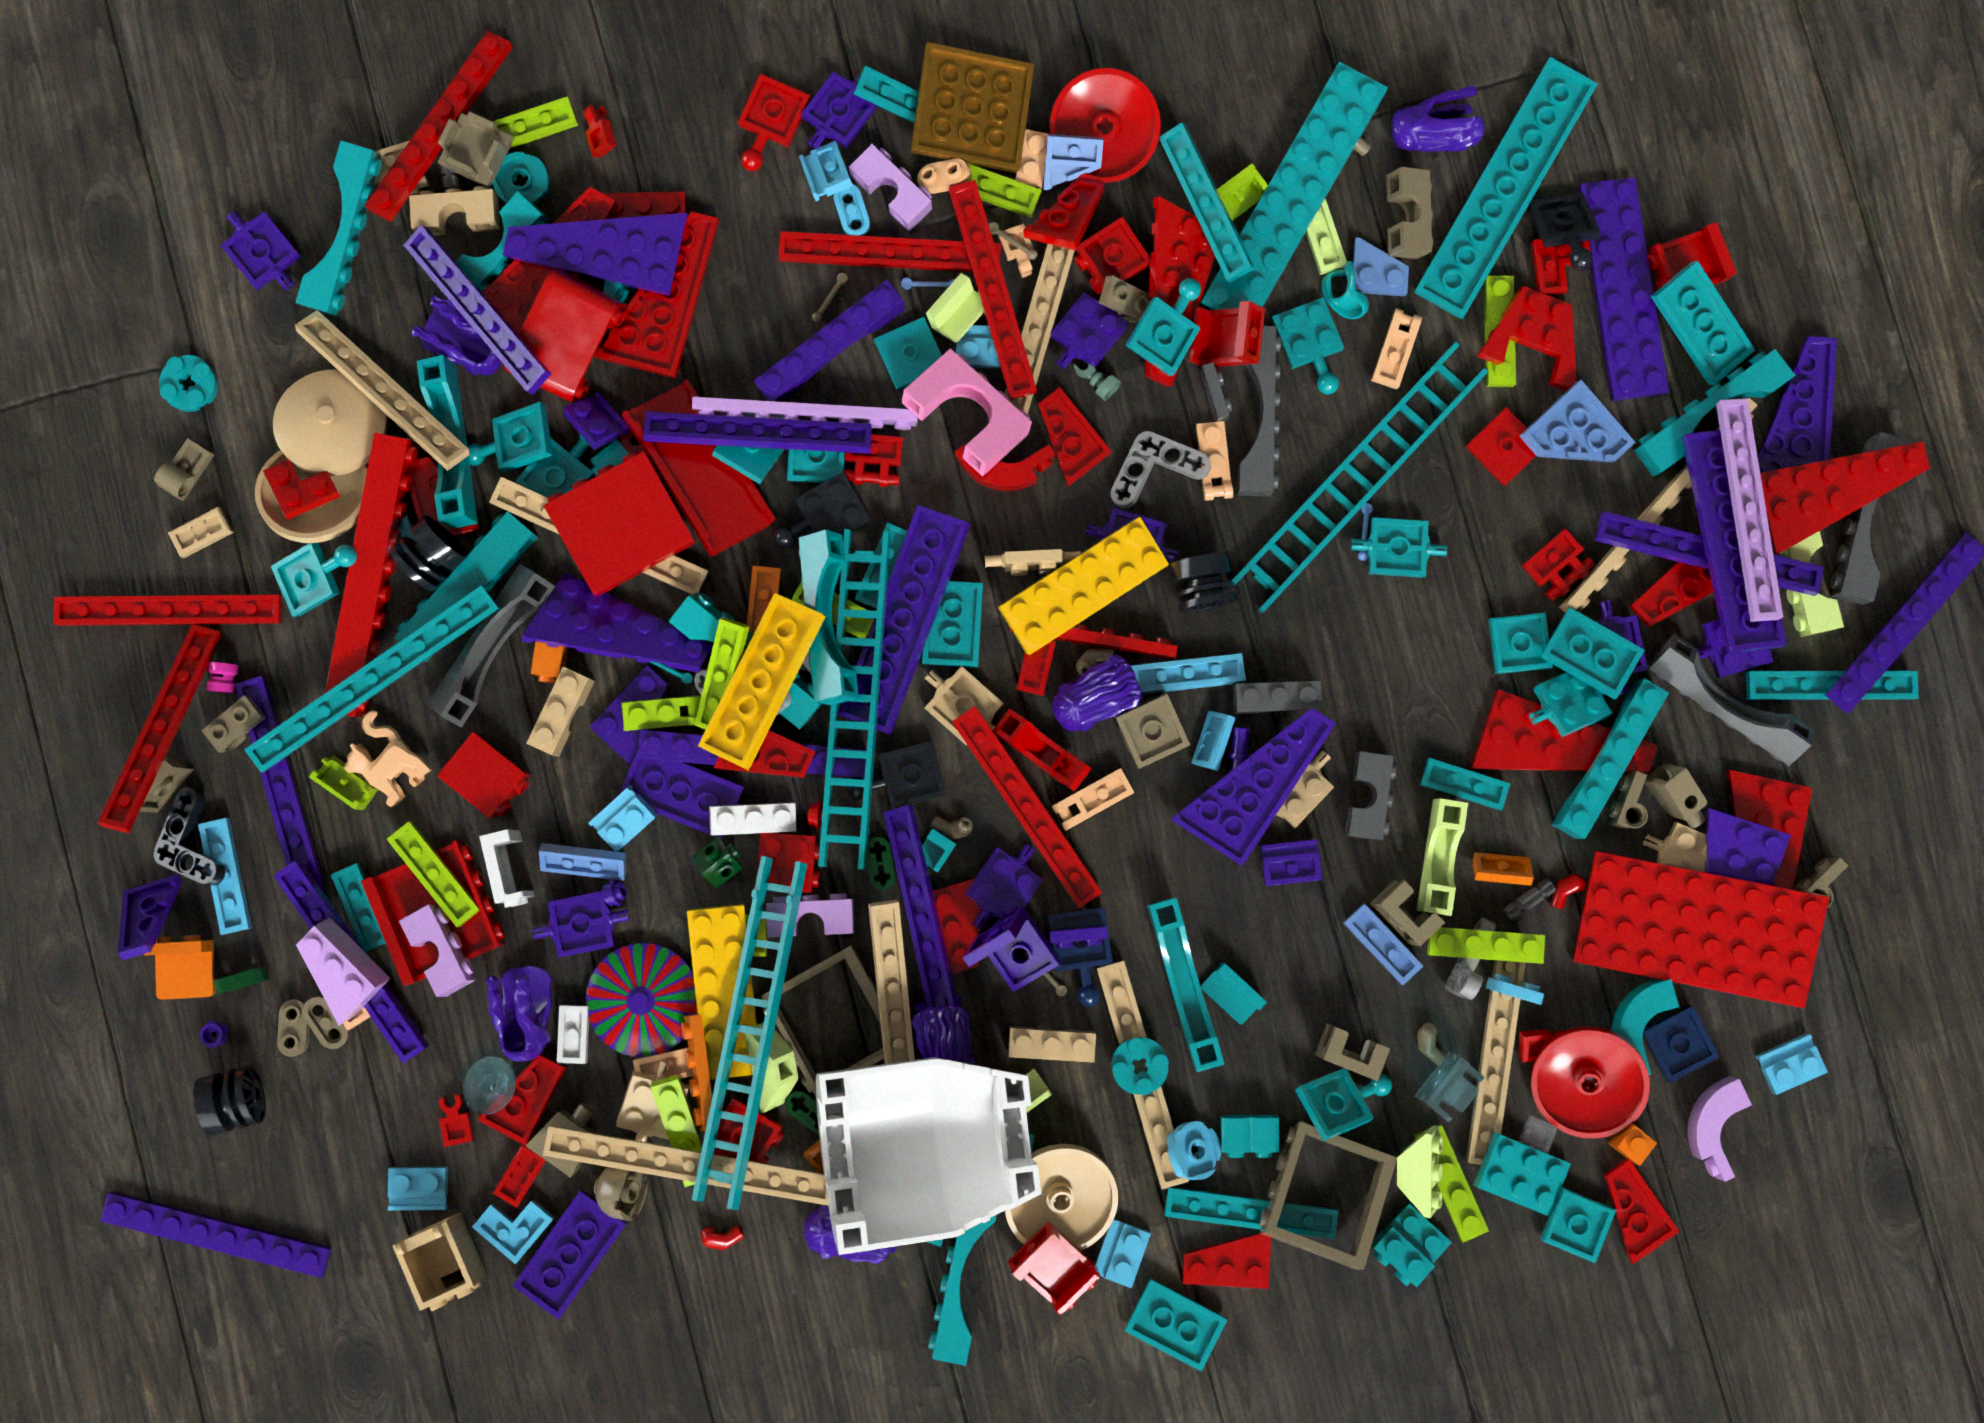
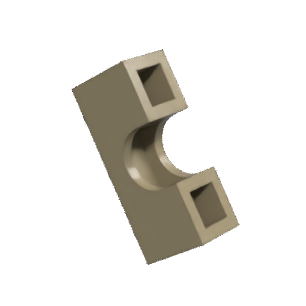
M1400 167L1386 175L1387 202L1399 204L1405 211L1406 221H1402L1388 229V256L1418 259L1431 253L1433 246L1430 170Z

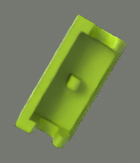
M1253 163L1217 189L1232 221L1256 205L1268 187Z
M335 755L323 758V766L319 770H314L309 778L353 809L364 810L379 789L370 785L362 774L347 772L344 768L345 762Z

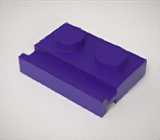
M599 392L595 393V396L590 399L585 397L563 407L564 416L594 450L617 440L618 436L622 434L625 436L629 434V426Z
M1318 840L1261 845L1265 886L1322 880L1317 846Z
M1107 926L1049 930L1050 943H1056L1057 948L1074 947L1073 941L1085 940V946L1102 944V939L1108 938Z

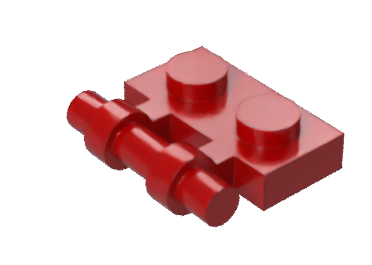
M871 434L870 454L845 452V462L856 463L855 470H844L847 479L854 481V484L863 485V482L877 483L880 487L899 485L900 475L889 474L890 466L901 467L903 437ZM865 464L881 465L880 473L864 471Z
M1564 529L1521 566L1539 587L1547 581L1552 584V588L1545 594L1551 601H1554L1560 595L1564 596L1570 591L1569 587L1578 579L1583 580L1589 574L1588 571L1595 566V563L1589 557L1582 562L1577 559L1576 556L1584 549L1568 530ZM1568 565L1571 568V572L1564 578H1561L1557 572Z

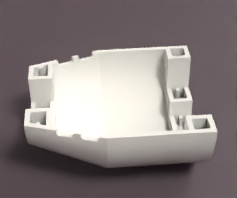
M937 1057L817 1073L816 1101L822 1164L831 1224L839 1255L958 1237L981 1222L985 1223L991 1217L1006 1209L1011 1210L1041 1194L1038 1164L1031 1158L1026 1106H1031V1097L1027 1075Z

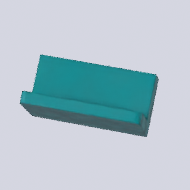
M1223 962L1200 985L1201 989L1240 1025L1256 1009L1260 1011L1267 1003Z

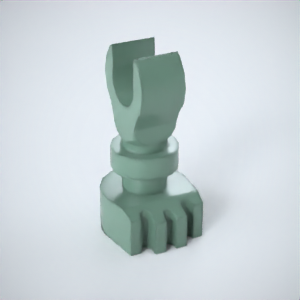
M1085 360L1083 361L1089 366L1086 370H1080L1074 364L1076 375L1090 381L1089 384L1094 388L1098 387L1095 393L1103 401L1110 398L1121 385V381L1113 375L1104 379L1105 375L1101 371L1097 372Z

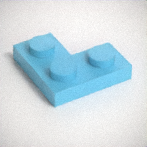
M534 1199L530 1201L515 1221L492 1203L472 1228L516 1264L555 1217Z

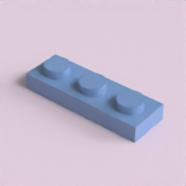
M541 843L539 849L540 871L625 880L626 853Z
M1362 904L1343 922L1400 985H1404L1423 967L1414 955L1365 904Z

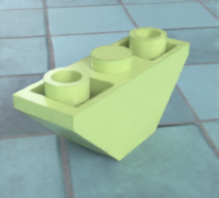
M760 1023L753 1027L762 1029L763 1023ZM774 1030L759 1105L760 1113H765L784 1104L798 1080L794 1051L776 1030ZM745 1033L749 1056L757 1058L761 1036ZM751 1064L752 1075L754 1073L755 1065Z
M1435 1125L1405 1148L1397 1157V1186L1422 1215L1427 1218H1431L1442 1205V1192L1438 1191V1181H1441L1443 1167L1442 1164H1438L1439 1154L1443 1148V1138L1439 1136V1126Z

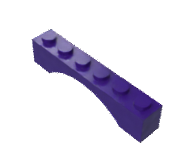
M888 280L884 281L755 379L754 382L758 390L767 401L785 402L838 354L861 338L884 327L905 311L904 300Z

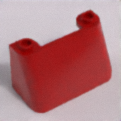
M551 271L546 277L519 333V336L552 373L540 388L572 403L585 398L589 391V386H587V379L584 376L607 329H611L614 326L618 327L624 320L626 314L624 309L627 304L569 272ZM505 366V371L511 373Z

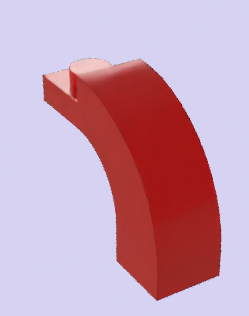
M967 444L954 451L955 458L960 466L973 480L987 488L998 491H1017L1036 484L1038 477L1034 472L1038 470L1041 473L1053 465L1052 460L1055 459V452L1050 445H1047L1021 462L1004 463L999 461L982 476L963 459Z
M1010 708L993 730L1016 751L1074 792L1091 770L1087 764L1057 745L1027 719Z

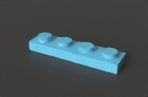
M1242 653L1131 665L1139 686L1142 688L1141 694L1240 684L1246 681Z
M230 818L198 824L204 854L220 861L225 867L226 873L223 881L216 886L211 885L220 934L225 935L251 929L252 924ZM207 868L208 873L212 875L210 868Z

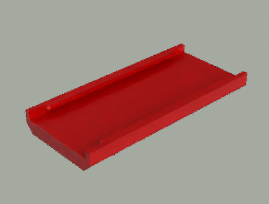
M687 379L683 384L629 411H623L622 417L708 554L715 556L774 523L776 518L750 478L712 456L713 450L717 445L644 441L646 411L694 414L692 398L699 396Z

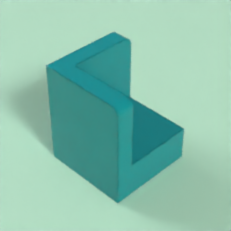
M932 829L922 845L926 865L938 873L957 844Z

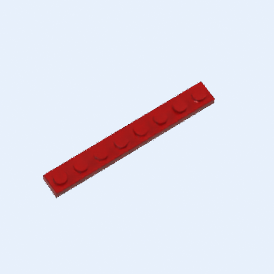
M488 30L366 202L365 206L370 212L389 222L394 219L442 150L438 141L448 120L453 119L457 122L461 113L467 114L513 48L510 41Z
M976 180L949 187L950 197L1009 399L1011 401L1036 394L1037 388Z
M780 231V262L972 272L964 241ZM994 243L1000 262L1001 243Z
M283 596L54 597V625L282 624Z
M194 624L191 625L98 820L100 826L130 833L222 637L219 631Z
M972 707L952 721L953 725L1078 908H1081L1103 892L977 707Z

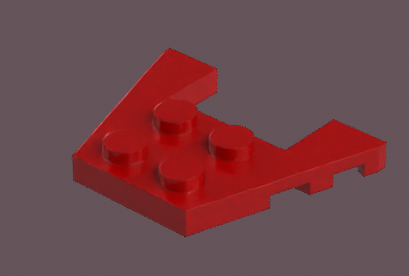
M1526 286L1519 288L1501 315L1502 318L1496 328L1490 332L1485 345L1479 349L1476 357L1497 365L1502 364L1505 360L1509 340L1554 357L1555 361L1549 385L1567 391L1577 382L1572 305Z

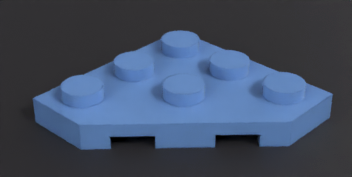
M1582 380L1577 381L1519 435L1537 457L1601 462L1616 461L1635 443Z

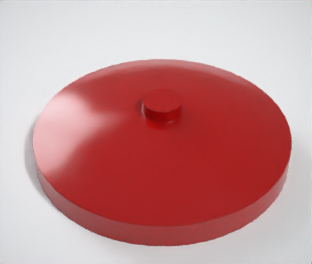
M1113 68L1093 69L1080 74L1070 81L1058 95L1050 118V134L1103 138L1101 168L1079 176L1101 183L1117 182L1126 179L1142 169L1150 160L1157 147L1161 130L1158 105L1147 86L1132 74Z
M1577 1027L1557 1034L1538 1052L1531 1070L1532 1094L1541 1114L1554 1127L1576 1137L1603 1138L1623 1131L1638 1119L1649 1097L1650 1080L1642 1055L1625 1037L1605 1028Z

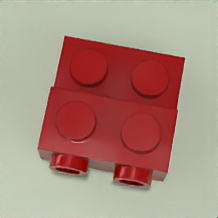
M1123 216L1080 243L1075 251L1077 256L1074 257V260L1082 272L1087 270L1092 277L1089 283L1096 294L1102 292L1106 276H1115L1128 283L1130 279L1150 267L1149 255Z
M761 833L758 870L761 856L772 858L768 883L791 886L796 861L806 863L807 869L802 892L813 893L814 887H819L820 871L815 870L816 859H819L820 842H817L818 837Z
M733 1097L725 1111L745 1115L747 1104ZM759 1111L749 1160L767 1163L770 1159L766 1156L770 1146L776 1148L785 1133L780 1131L783 1126L782 1123ZM721 1118L716 1140L739 1144L743 1123ZM716 1147L714 1149V1154L737 1158L738 1152Z

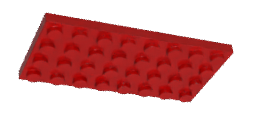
M1595 850L1572 960L1573 962L1662 980L1671 979L1672 982L1805 1008L1830 897Z

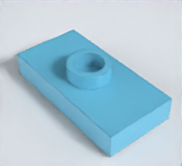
M1208 711L1191 762L1192 764L1218 771L1235 717Z

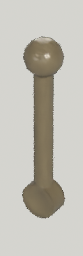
M996 222L989 224L992 235L998 234L1026 253L1027 257L1031 260L1037 257L1035 249L1027 248L1000 230Z
M845 273L837 275V283L819 310L812 314L814 322L818 323L822 320L823 312L841 285H845L848 282V276Z
M1027 951L1024 952L1025 959L1028 958ZM1049 972L1043 974L1056 988L1058 996L1066 995L1067 988L1064 985H1060Z

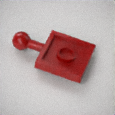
M762 74L759 75L738 120L739 127L757 134L751 149L744 151L741 156V164L746 170L756 171L760 169L763 164L761 153L768 139L787 148L790 147L802 120L801 113L811 101L809 94Z

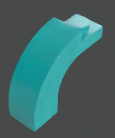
M1656 979L1636 987L1622 1000L1612 1021L1611 1031L1625 1037L1637 1048L1645 1061L1649 1075L1652 1074L1643 1046V1031L1653 1016L1679 1007L1671 979Z

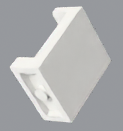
M506 829L479 836L495 904L504 903L505 908L527 904V898L535 896L534 890L517 892L506 845L522 842L520 830Z

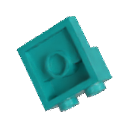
M1406 1202L1375 1237L1371 1246L1376 1250L1373 1256L1385 1267L1390 1263L1397 1269L1394 1275L1406 1286L1412 1283L1417 1288L1435 1267L1434 1262L1452 1242L1411 1204Z

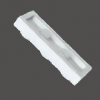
M794 802L709 806L710 835L796 831V807Z

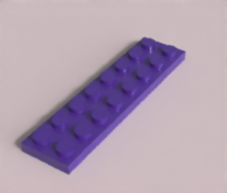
M1636 178L1581 184L1578 187L1579 193L1583 192L1600 229L1599 239L1589 241L1593 256L1590 269L1611 402L1666 395L1669 392L1656 306L1651 298L1654 293L1647 258Z
M1717 430L1685 434L1682 437V443L1726 653L1782 648L1787 643L1781 619L1750 621L1721 432Z
M917 505L887 584L876 729L890 735L971 525L966 521ZM877 619L873 620L867 636L869 639H875ZM863 647L856 666L873 667L874 647ZM856 674L858 694L871 695L872 675ZM847 701L841 704L840 716L856 722H869L870 703Z

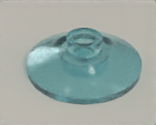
M494 1056L485 1057L475 1062L468 1070L463 1083V1094L468 1106L482 1114H492L503 1109L509 1103L515 1091L516 1078L513 1068L504 1059ZM496 1082V1087L492 1091V1085Z

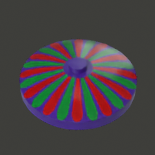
M654 943L630 944L610 953L594 970L586 991L588 1018L595 1033L613 1050L632 1057L658 1055L677 1046L684 1040L681 1030V1024L685 1022L684 1016L698 1014L694 975L691 966L675 951Z

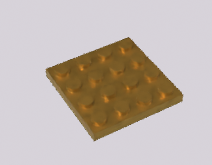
M927 42L924 51L910 153L945 160L962 159L971 165L1012 173L1019 172L1034 64Z

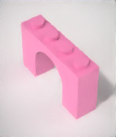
M950 348L904 389L902 404L921 421L941 403L950 398L965 397L980 404L987 413L989 424L965 446L963 459L980 475L984 476L1028 435L1032 421L1025 411L1017 409L1009 402L1005 393L997 391L989 384L985 375L980 372L977 373L969 366L968 361L962 355L956 354Z

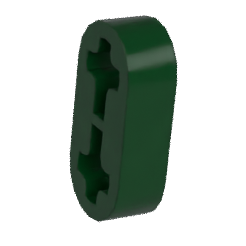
M874 837L868 841L867 866L870 882L879 890L889 889L894 884L895 869L889 842L882 837ZM877 841L880 842L881 846H886V851L881 854L883 862H878L877 855L870 852V848L875 847V842ZM878 865H883L884 872L886 874L890 873L891 879L886 880V885L881 886L880 881H875V876L879 875Z
M266 966L214 980L212 983L215 994L220 995L267 981L269 976Z
M804 1090L793 1091L786 1100L787 1111L810 1130L819 1134V1127L815 1125L817 1119L811 1115L812 1111L817 1114L816 1098ZM804 1097V1105L810 1111L807 1112L801 1107L795 1110L793 1108L795 1103L792 1098Z

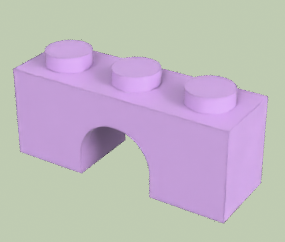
M871 144L849 166L850 176L869 194L882 185L894 187L898 194L888 205L889 213L910 232L932 210V201L930 200L932 196L923 186L917 187L910 181L912 179L911 175L903 167L898 169L891 162V156L883 148L878 150Z
M847 893L830 894V900H819L818 895L801 896L802 901L799 904L793 936L799 935V920L806 913H815L822 918L825 935L855 933L853 899H847ZM787 896L773 897V903H766L767 912L785 915ZM767 919L768 938L781 937L784 922Z
M428 904L403 918L399 923L411 946L422 947L429 942H433L437 946L439 951L438 961L433 967L424 971L436 997H447L476 980L473 975L475 970L471 961L464 957L460 949L462 943L455 932L452 933L448 925L449 917L439 905Z

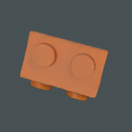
M201 935L183 936V941L173 942V936L157 937L152 951L144 954V956L155 955L157 998L165 1000L213 996L215 993L212 983L215 980L214 940H201Z

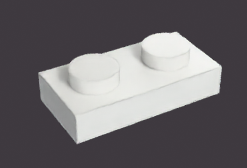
M559 1005L557 1063H587L589 1035L588 1006Z

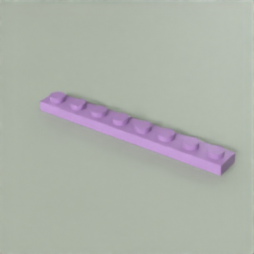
M706 397L692 398L693 413L701 415L872 424V428L876 429L883 428V425H894V428L898 430H910L911 426L917 425L918 417L909 409Z
M1748 399L1720 400L1716 406L1750 621L1779 620L1783 617L1749 401Z

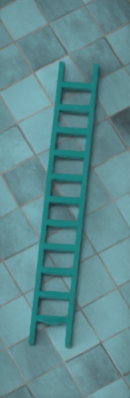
M1457 342L1445 352L1232 580L1234 585H1236L1251 570L1255 574L1253 578L1266 590L1269 587L1274 591L1271 597L1258 609L1261 613L1277 599L1489 372L1484 368L1468 386L1464 385L1443 363L1460 346ZM1435 371L1460 392L1449 406L1424 385ZM1417 391L1442 412L1430 426L1405 404ZM1398 411L1403 413L1423 432L1412 446L1387 425ZM1380 430L1405 452L1393 466L1368 445ZM1361 450L1386 472L1374 486L1349 464ZM1343 470L1368 492L1356 506L1331 484ZM1324 490L1349 511L1337 526L1312 504ZM1305 510L1330 531L1328 536L1318 546L1293 524ZM1287 530L1312 552L1299 566L1274 544ZM1268 550L1293 572L1281 586L1256 564Z
M844 529L845 563L841 569L836 640L842 654L844 645L874 647L873 667L852 666L856 670V674L872 675L871 695L858 694L859 699L848 701L870 703L869 722L838 721L839 704L831 705L819 866L827 867L829 842L860 844L858 869L866 870L891 533L883 531L881 555H874L873 551L856 550L855 554H851L853 532L850 529ZM850 562L881 563L879 583L850 582ZM848 590L879 591L877 611L847 609ZM846 617L877 619L875 639L845 637ZM837 729L868 730L867 751L836 750ZM835 757L866 759L865 779L834 778ZM833 785L864 787L862 808L832 806ZM831 814L862 816L860 837L829 835L831 831Z
M761 856L755 889L751 893L753 899L692 1195L693 1201H704L708 1179L713 1177L714 1181L731 1184L727 1209L739 1210L807 869L806 863L796 861L791 886L768 883L773 859ZM767 890L789 894L786 897L787 908L785 915L763 911ZM761 918L784 922L780 943L757 939ZM755 946L778 950L774 971L751 968ZM749 975L772 979L768 1001L745 997ZM744 1004L766 1008L762 1029L740 1025ZM738 1032L761 1036L757 1058L734 1053ZM732 1060L755 1065L751 1086L728 1082ZM726 1089L749 1094L745 1115L722 1111ZM721 1118L743 1123L739 1144L716 1140ZM715 1147L738 1152L733 1174L711 1169Z

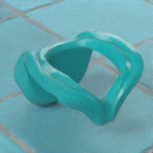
M1351 261L1345 263L1344 269L1331 271L1322 278L1321 292L1324 300L1340 316L1347 319H1358L1368 311L1369 301L1364 294L1355 290L1354 263ZM1346 275L1348 280L1346 291L1341 297L1336 298L1332 293L1331 278Z

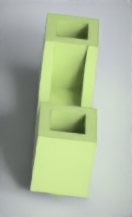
M1820 531L1781 552L1780 556L1809 563L1813 553L1823 546ZM1787 589V599L1793 606L1795 614L1793 617L1794 627L1799 632L1800 637L1844 627L1836 599L1827 598L1821 594L1811 596Z
M1441 798L1433 799L1417 911L1452 916L1456 891L1454 863L1458 843L1465 829L1468 803Z

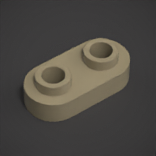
M323 996L310 998L302 1009L305 1021L324 1047L328 1049L340 1048L347 1042L349 1030L347 1031L344 1024L338 1025ZM315 1005H321L324 1008L323 1014L318 1015L314 1012ZM331 1029H338L340 1036L338 1038L331 1037Z
M301 999L286 1001L279 1011L277 1046L283 1055L289 1057L301 1055L309 1046L310 1027L302 1014V1009L306 1002ZM291 1009H295L297 1012L295 1019H292L289 1015ZM290 1037H292L295 1040V1046L293 1048L288 1045V1039Z

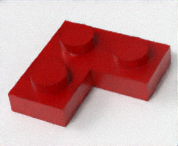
M1541 239L1533 240L1531 242L1537 291L1546 295L1565 294L1568 291L1565 267L1571 266L1570 256L1572 254L1569 245L1544 248ZM1589 241L1580 242L1583 248L1591 252Z
M289 459L263 470L287 520L340 497L328 471H322L300 481Z

